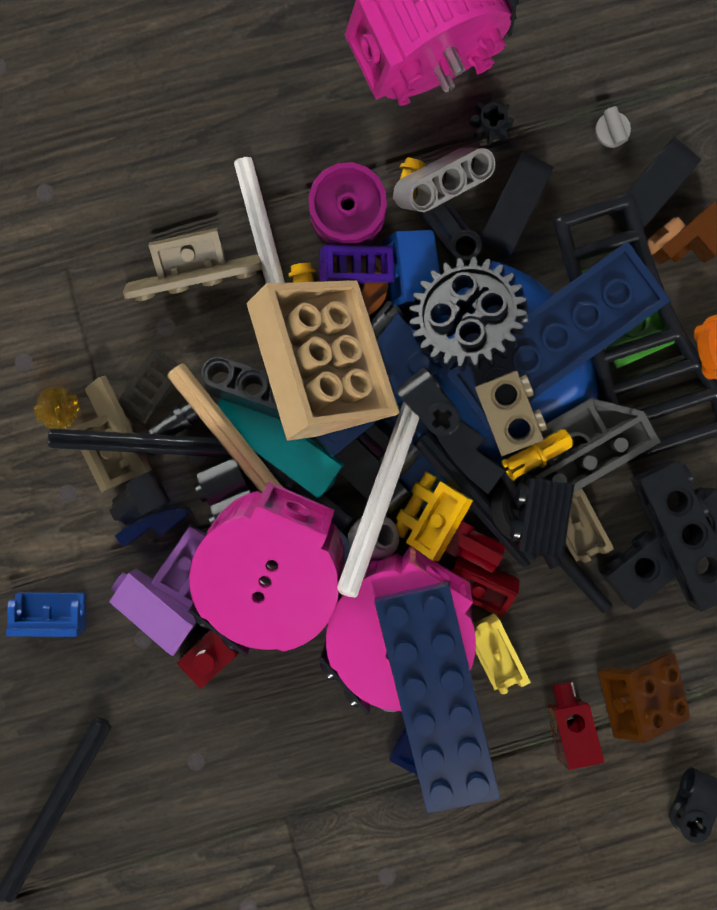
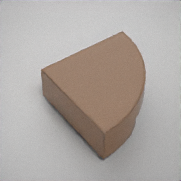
M674 217L647 240L652 255L686 226L679 217Z

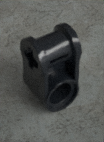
M425 366L396 389L406 405L418 415L433 434L439 436L449 435L460 426L461 414L458 408L445 394L443 387ZM438 410L442 413L451 412L452 416L449 418L451 426L449 428L445 425L439 427L436 425L435 422L438 420L436 412Z
M690 767L681 778L679 790L669 811V820L673 827L679 830L687 840L700 843L710 836L717 817V778Z

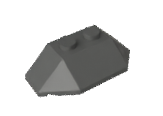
M589 398L546 423L547 430L541 431L544 439L560 429H565L573 440L572 448L548 460L547 466L543 468L538 466L521 475L519 483L524 484L525 476L563 481L574 484V492L661 442L644 411Z

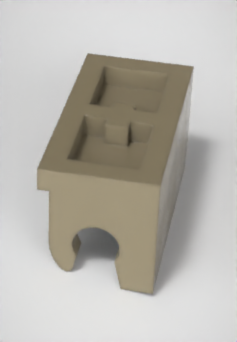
M582 488L573 493L565 543L575 562L578 560L589 562L594 554L600 552L601 554H606L614 549Z

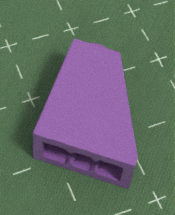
M137 568L128 574L123 572L111 588L115 594L109 602L162 649L174 656L198 624L194 616L188 612L190 608L151 585L153 579Z

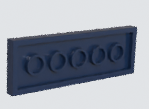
M627 241L528 313V321L520 323L524 327V335H513L516 338L517 347L512 348L507 345L504 347L507 358L504 359L495 354L492 356L494 360V366L492 367L486 360L480 361L479 371L475 370L473 363H467L464 372H461L459 366H456L447 374L490 431L489 422L475 389L476 385L517 370L519 377L527 375L534 393L533 396L528 397L530 402L671 300ZM502 384L496 389L495 398L501 404H510L516 398V389L510 384Z
M449 581L375 597L374 603L427 814L500 799V792Z

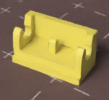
M491 614L473 623L476 638L475 652L494 690L498 689L501 694H507V688L514 684H518L520 687L530 684L531 682L499 618L495 614Z

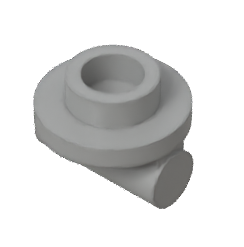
M617 106L605 110L604 115L601 116L595 127L598 141L610 148L618 147L628 141L631 132L629 120L625 115L619 113Z

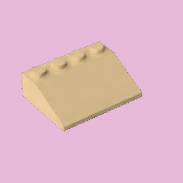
M357 280L267 283L246 303L287 441L321 436L399 414Z

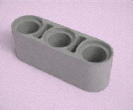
M459 148L400 179L394 187V201L402 209L420 212L429 211L491 177L495 169V158L492 152L485 148ZM474 158V167L471 169V162ZM446 173V182L443 186L442 177ZM417 187L418 196L417 199L414 201L413 191Z

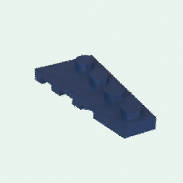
M398 313L377 340L397 404L402 401V398L396 389L425 366L434 375L442 368L438 362L436 364L433 362L431 353H423L420 347L422 343L416 342L413 336L414 332ZM378 420L316 436V438L333 458Z

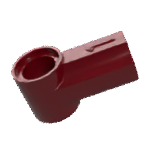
M461 521L445 552L457 558L461 556L493 573L502 560L506 547L498 541L473 530L474 527Z

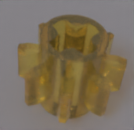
M50 387L43 390L39 397L36 398L38 405L34 406L33 410L37 422L44 421L46 428L66 429L73 424L74 420L78 419L76 411L80 410L77 396H70L67 389Z

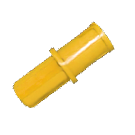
M560 429L545 437L544 441L530 445L513 456L502 460V465L504 468H509L505 471L510 479L514 481L519 476L538 466L542 468L547 466L548 460L572 448L573 440L565 429Z

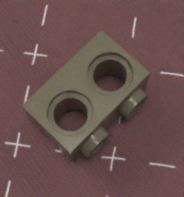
M517 370L475 386L501 456L544 441L541 431L547 430L540 409L532 411L528 397L533 396L534 393L527 375L519 377ZM502 384H510L516 389V398L510 404H501L495 398V391ZM518 418L524 419L529 423L528 433L521 438L513 437L508 431L509 424Z

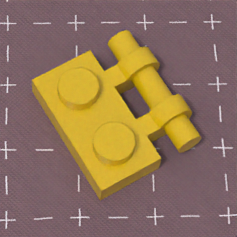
M425 471L420 482H415L411 489L413 495L405 509H400L396 516L398 520L396 526L401 538L405 537L410 528L412 532L406 543L430 560L439 562L473 500L443 482H439L437 488L433 491L432 487L437 477ZM426 501L428 504L426 505L420 518H418L417 514L420 511L423 503Z

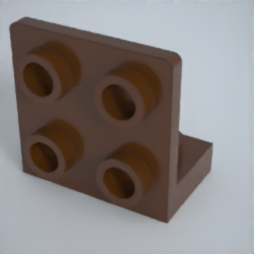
M666 653L635 669L606 667L598 671L614 738L646 743L690 719L680 670L674 653Z

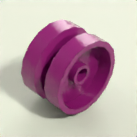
M353 162L337 163L323 170L313 181L308 196L311 225L317 237L328 245H371L381 233L386 216V190L381 180L368 167ZM345 206H351L352 209L345 210Z

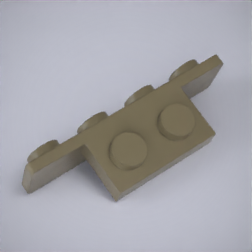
M218 228L149 243L157 276L126 283L123 295L125 299L135 298V301H144L153 298L155 293L168 290L170 294H176L186 291L190 285L202 283L203 286H213L223 281L222 278L235 275L237 279L249 278L254 276L256 271L262 269V264L258 254L226 261Z
M106 376L98 377L85 388L98 418L78 424L71 430L134 433L131 421L125 416L118 402L115 389L110 385ZM81 450L101 493L152 470L146 453Z

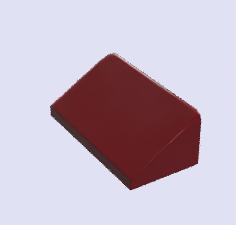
M461 556L455 557L450 571L470 583L472 604L503 618L518 596L520 580L497 568L491 573Z

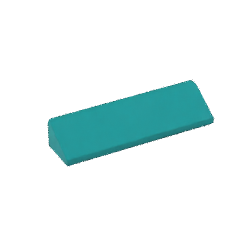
M220 399L217 404L218 407L257 454L317 498H321L332 487L344 466L343 462L335 456L332 458L324 448L310 438L287 441L280 419Z

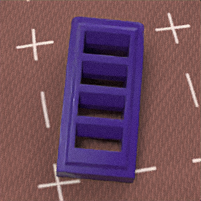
M325 244L319 250L320 282L357 280L358 284L394 282L393 246ZM375 255H380L381 274H375ZM346 256H351L352 273H347ZM361 256H366V273H361ZM333 257H337V273H333Z

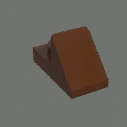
M713 202L698 213L676 236L652 255L660 265L669 259H672L674 263L677 262L691 249L702 262H707L716 257V202Z

